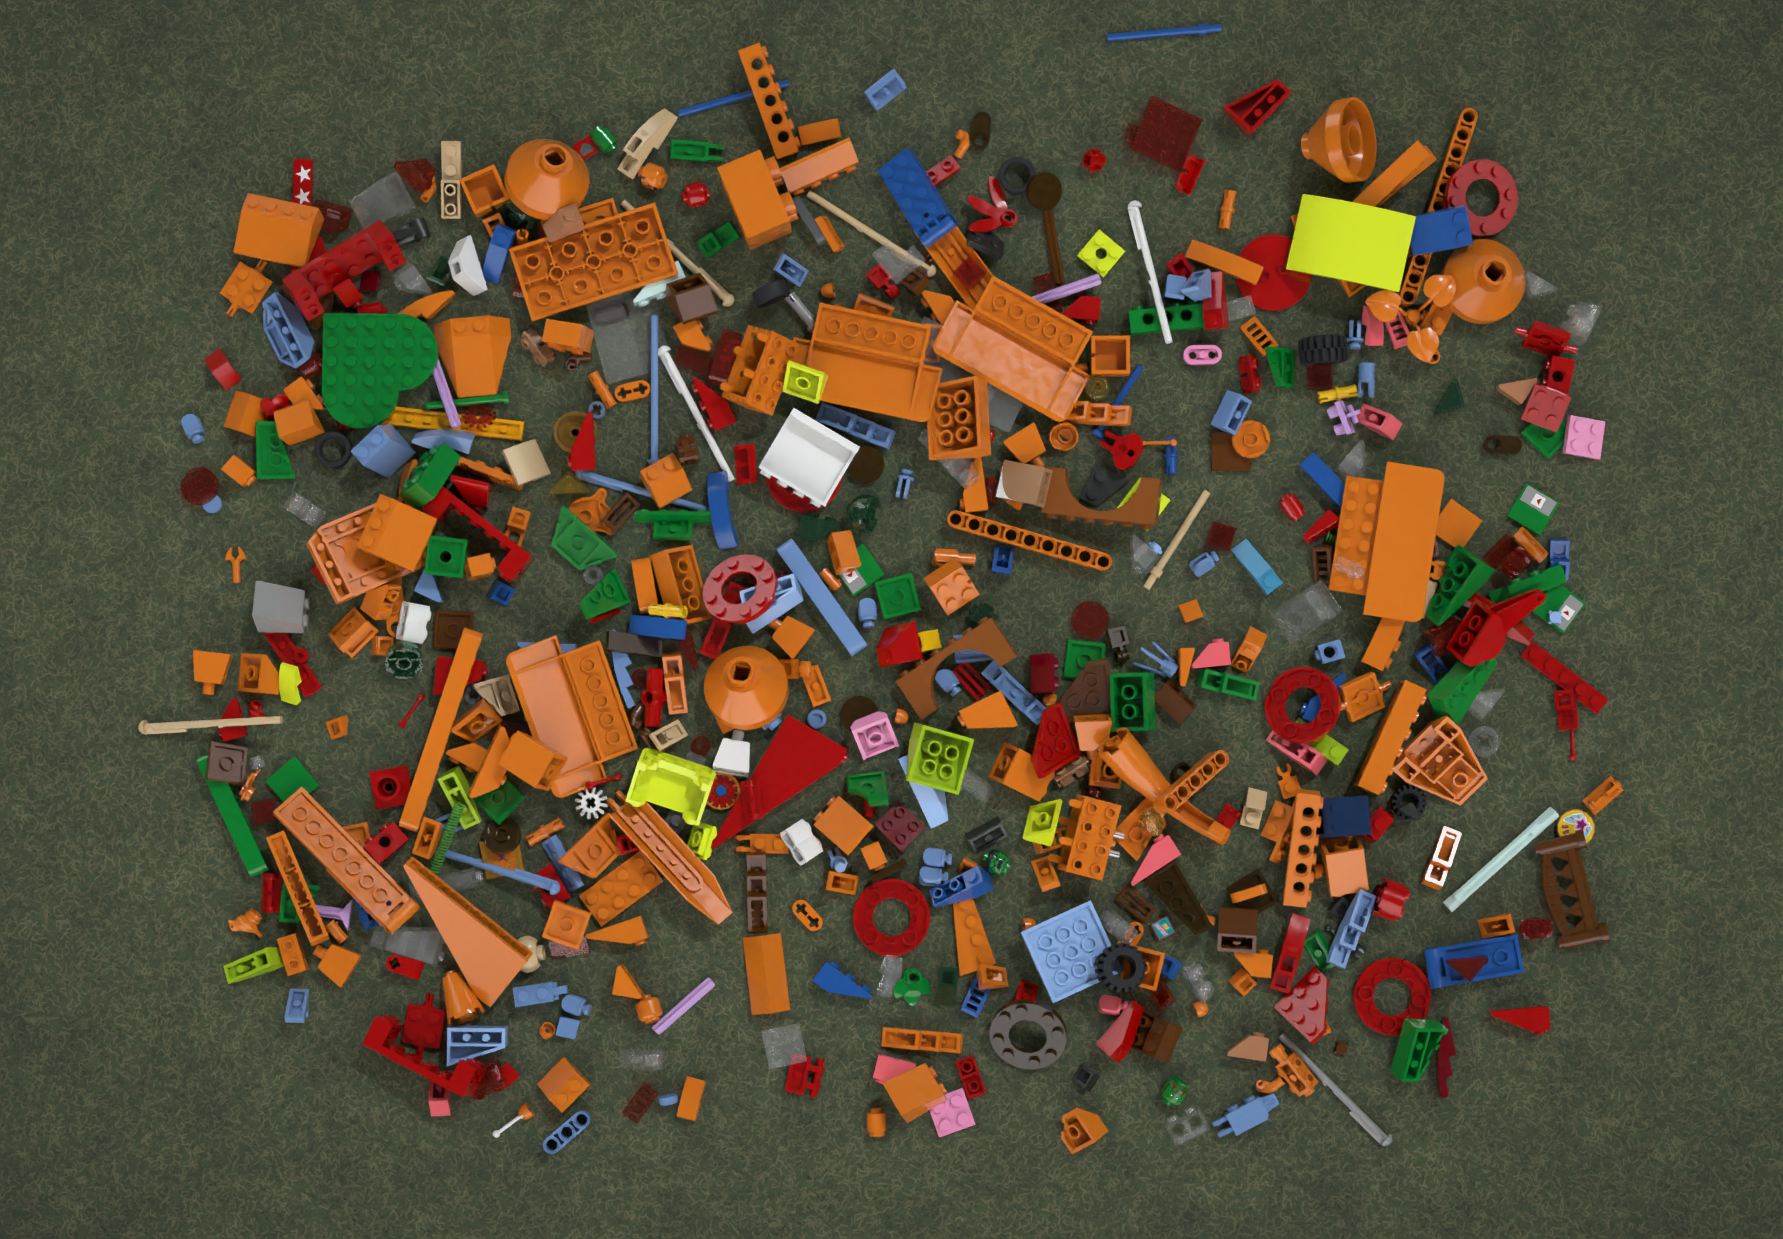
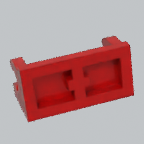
M755 444L736 445L734 447L737 485L758 483Z
M1226 803L1214 820L1231 829L1241 816V813Z

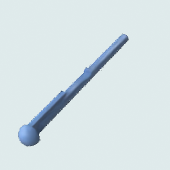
M651 315V459L647 460L649 465L660 460L658 459V315Z
M585 470L575 472L576 478L580 481L583 480L620 492L626 490L651 497L648 490L643 487ZM680 498L671 503L694 511H710L708 506Z
M450 850L447 851L448 853L445 856L550 890V895H556L560 891V884L556 880L515 868V871L497 865L482 863V859H475Z

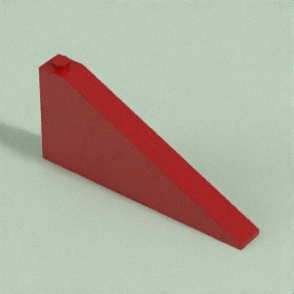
M787 715L749 779H760L763 814L769 813L838 767L840 763L844 765L849 756L846 754L847 749L792 716ZM742 793L721 826L716 838L713 840L711 849L716 848L758 820H745Z

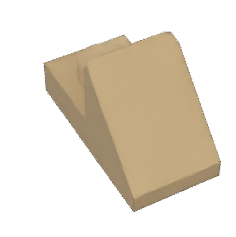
M678 719L649 735L659 752L666 751L671 745L688 736Z
M1248 787L1239 825L1255 829L1259 828L1262 813L1265 810L1267 792Z

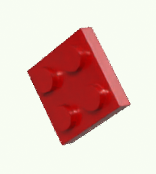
M1535 383L1521 419L1557 432L1572 397Z

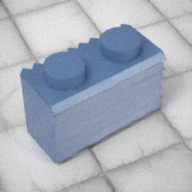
M1227 390L1213 417L1211 425L1223 432L1237 435L1238 428H1240L1242 421H1244L1243 418H1245V414H1247L1252 401L1241 394Z

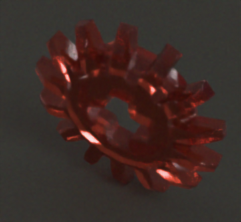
M489 403L472 405L471 407L465 406L468 411L462 410V413L465 414L462 416V419L466 420L464 421L465 424H470V428L474 427L475 424H477V429H479L480 424L487 428L486 424L492 425L493 422L491 421L496 420V417H494L496 411L491 412L494 407L488 408ZM478 413H482V416L484 417L476 419L475 415H478Z

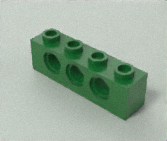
M1200 301L1188 302V305L1182 306L1181 303H1171L1169 307H1164L1165 313L1170 314L1172 317V321L1168 322L1170 332L1205 328L1203 304H1200ZM1151 305L1150 309H1143L1142 306L1132 307L1128 311L1130 336L1163 333L1156 305ZM1184 311L1189 312L1191 319L1183 320L1181 313ZM1150 315L1153 318V323L1145 324L1143 316Z

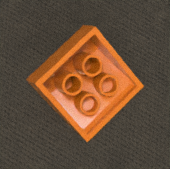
M380 494L357 547L368 554L415 572L438 519Z

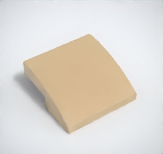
M535 439L502 451L517 487L551 474Z

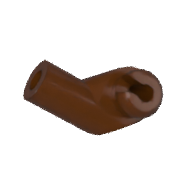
M583 352V355L572 354L566 362L567 369L574 371L582 362H592V352Z
M642 701L637 703L630 715L629 724L635 730H640L643 722L639 720L640 715L645 710V705Z
M650 727L641 729L639 735L645 746L658 750L649 737L653 733Z

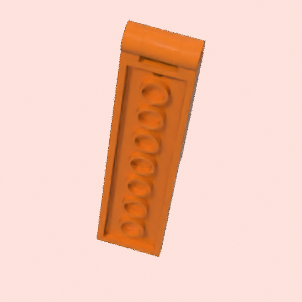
M300 787L273 811V815L326 867V871L389 934L392 935L420 909L418 903L400 887L303 787Z

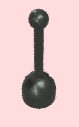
M1327 924L1325 926L1326 932L1336 935L1337 932L1332 929L1331 925ZM1357 944L1355 951H1351L1350 954L1358 961L1367 948Z

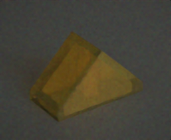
M568 470L550 489V495L552 496L590 493V489Z

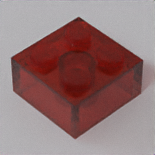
M969 256L952 274L970 291L986 275V272Z
M1331 364L1308 365L1305 367L1307 391L1333 388Z
M1213 521L1206 545L1229 552L1237 528Z
M276 797L251 802L255 826L279 821L273 815V811L278 808Z

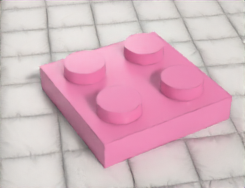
M1568 415L1562 453L1590 459H1600L1605 421Z
M963 1088L946 1093L947 1100L930 1110L939 1137L976 1125Z

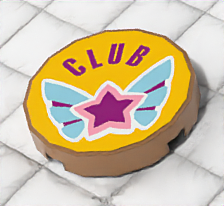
M1570 809L1558 818L1556 824L1558 837L1576 833L1575 830L1583 829L1586 844L1592 840L1595 833V823L1587 812L1580 809Z

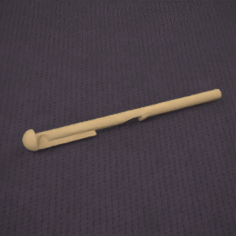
M810 190L806 197L854 226L859 232H864L891 250L890 253L918 270L926 277H933L936 274V266L934 264L929 266Z
M626 200L620 204L626 211L635 209ZM667 239L671 253L691 272L702 274L708 282L710 289L724 301L722 303L723 306H731L734 303V296L730 295L701 267L698 268L674 246L671 240Z
M270 716L148 723L147 720H142L138 725V729L145 735L187 732L189 728H207L211 726L222 728L225 726L283 723V717Z

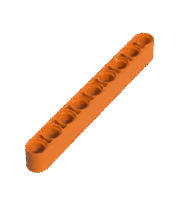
M951 511L947 517L948 525L956 530L1099 571H1106L1112 565V558L1104 552L961 511ZM952 515H958L961 518V522L954 525L951 523L950 518ZM971 520L979 522L980 526L977 530L969 528ZM994 525L997 527L998 533L990 535L987 532V528ZM1014 531L1016 539L1009 541L1005 536L1006 532ZM1026 536L1034 538L1035 543L1032 546H1027L1024 543ZM1045 541L1053 544L1051 551L1043 549L1042 544ZM1062 547H1069L1071 555L1068 557L1061 554ZM1087 552L1090 556L1089 561H1081L1079 558L1080 553ZM1100 557H1105L1108 560L1106 567L1099 566L1098 559Z

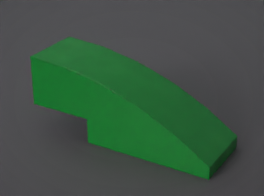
M1199 668L1195 687L1256 701L1260 682Z

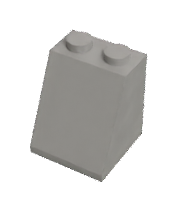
M256 581L252 617L257 631L265 633H304L305 626H308L309 621L306 610L310 609V597H307L305 590Z

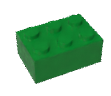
M444 442L439 446H433L429 452L426 451L419 459L421 461L420 464L412 469L410 472L412 476L402 484L401 488L403 490L399 496L415 509H419L436 497L461 456Z
M1154 673L1110 674L1111 732H1116L1120 728H1127L1129 731H1155Z

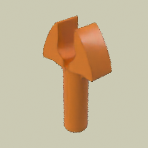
M230 547L225 556L226 561L230 560L232 562L233 583L241 582L240 563L242 560H247L241 547H238L239 555L236 560L232 555L233 547Z

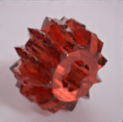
M1518 547L1503 561L1501 569L1511 579L1517 578L1531 564L1533 557L1526 549Z
M1525 918L1520 921L1521 937L1525 939H1544L1552 936L1553 925L1552 920L1549 918Z

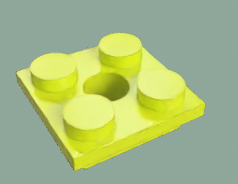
M1098 230L1077 256L1104 278L1125 253V250L1101 230ZM1104 249L1107 255L1105 258L1099 259L1096 256V251Z
M700 822L699 826H692L687 846L698 858L707 860L711 856L712 840L717 835L716 827Z

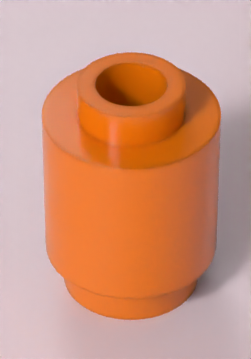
M871 1108L870 1112H867V1132H869L870 1137L885 1136L886 1112L882 1111V1108Z

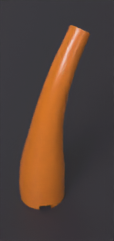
M1127 728L1117 729V735L1111 739L1107 736L1097 748L1099 750L1098 755L1119 778L1154 803V800L1171 784L1166 780ZM1185 801L1175 811L1168 812V814L1186 826L1221 845L1227 842L1231 834L1230 829L1213 820L1188 801Z

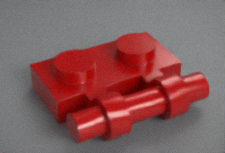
M793 1053L785 1091L804 1095L805 1088L811 1089L809 1096L817 1098L818 1090L820 1091L821 1076L825 1071V1067H823L825 1059L817 1058L816 1065H811V1056ZM809 1071L814 1072L812 1082H807Z

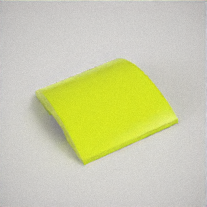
M1303 194L1286 269L1399 292L1416 216L1349 201Z

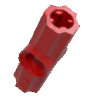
M647 668L646 689L641 694L642 703L645 705V726H661L662 705L667 700L666 692L663 689V668Z

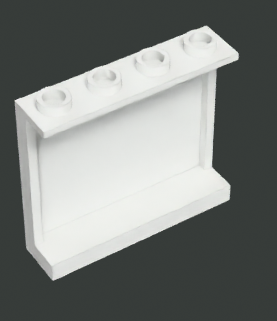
M793 408L758 468L762 469L760 473L769 479L771 476L777 478L778 481L776 483L787 488L789 485L794 488L793 493L802 498L806 495L811 498L810 503L819 508L821 505L825 507L860 447Z

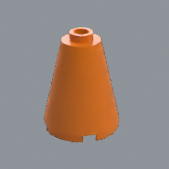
M455 970L446 972L445 977L442 978L448 1025L453 1026L452 1022H457L458 1025L474 1020L479 1017V1012L483 1015L485 1013L484 1007L462 974Z

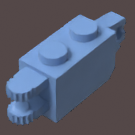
M1274 1093L1263 1097L1251 1095L1245 1098V1103L1240 1106L1234 1104L1226 1109L1228 1112L1224 1113V1116L1212 1122L1214 1127L1221 1125L1225 1121H1228L1230 1124L1229 1127L1220 1130L1217 1133L1218 1136L1222 1137L1232 1131L1237 1136L1266 1121L1269 1116L1268 1112L1279 1104Z

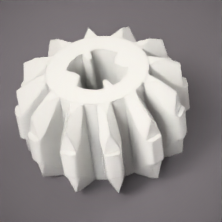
M596 787L592 788L591 793L586 788V795L580 791L578 794L582 799H575V802H581V805L576 806V810L583 808L580 813L581 816L588 812L587 819L591 818L593 812L595 819H597V811L601 814L605 813L601 806L608 807V804L602 803V801L607 800V796L599 797L603 790L595 794ZM589 798L590 800H592V798L595 799L594 803L596 804V806L594 808L593 806H591L590 808L587 806L589 804L587 801Z

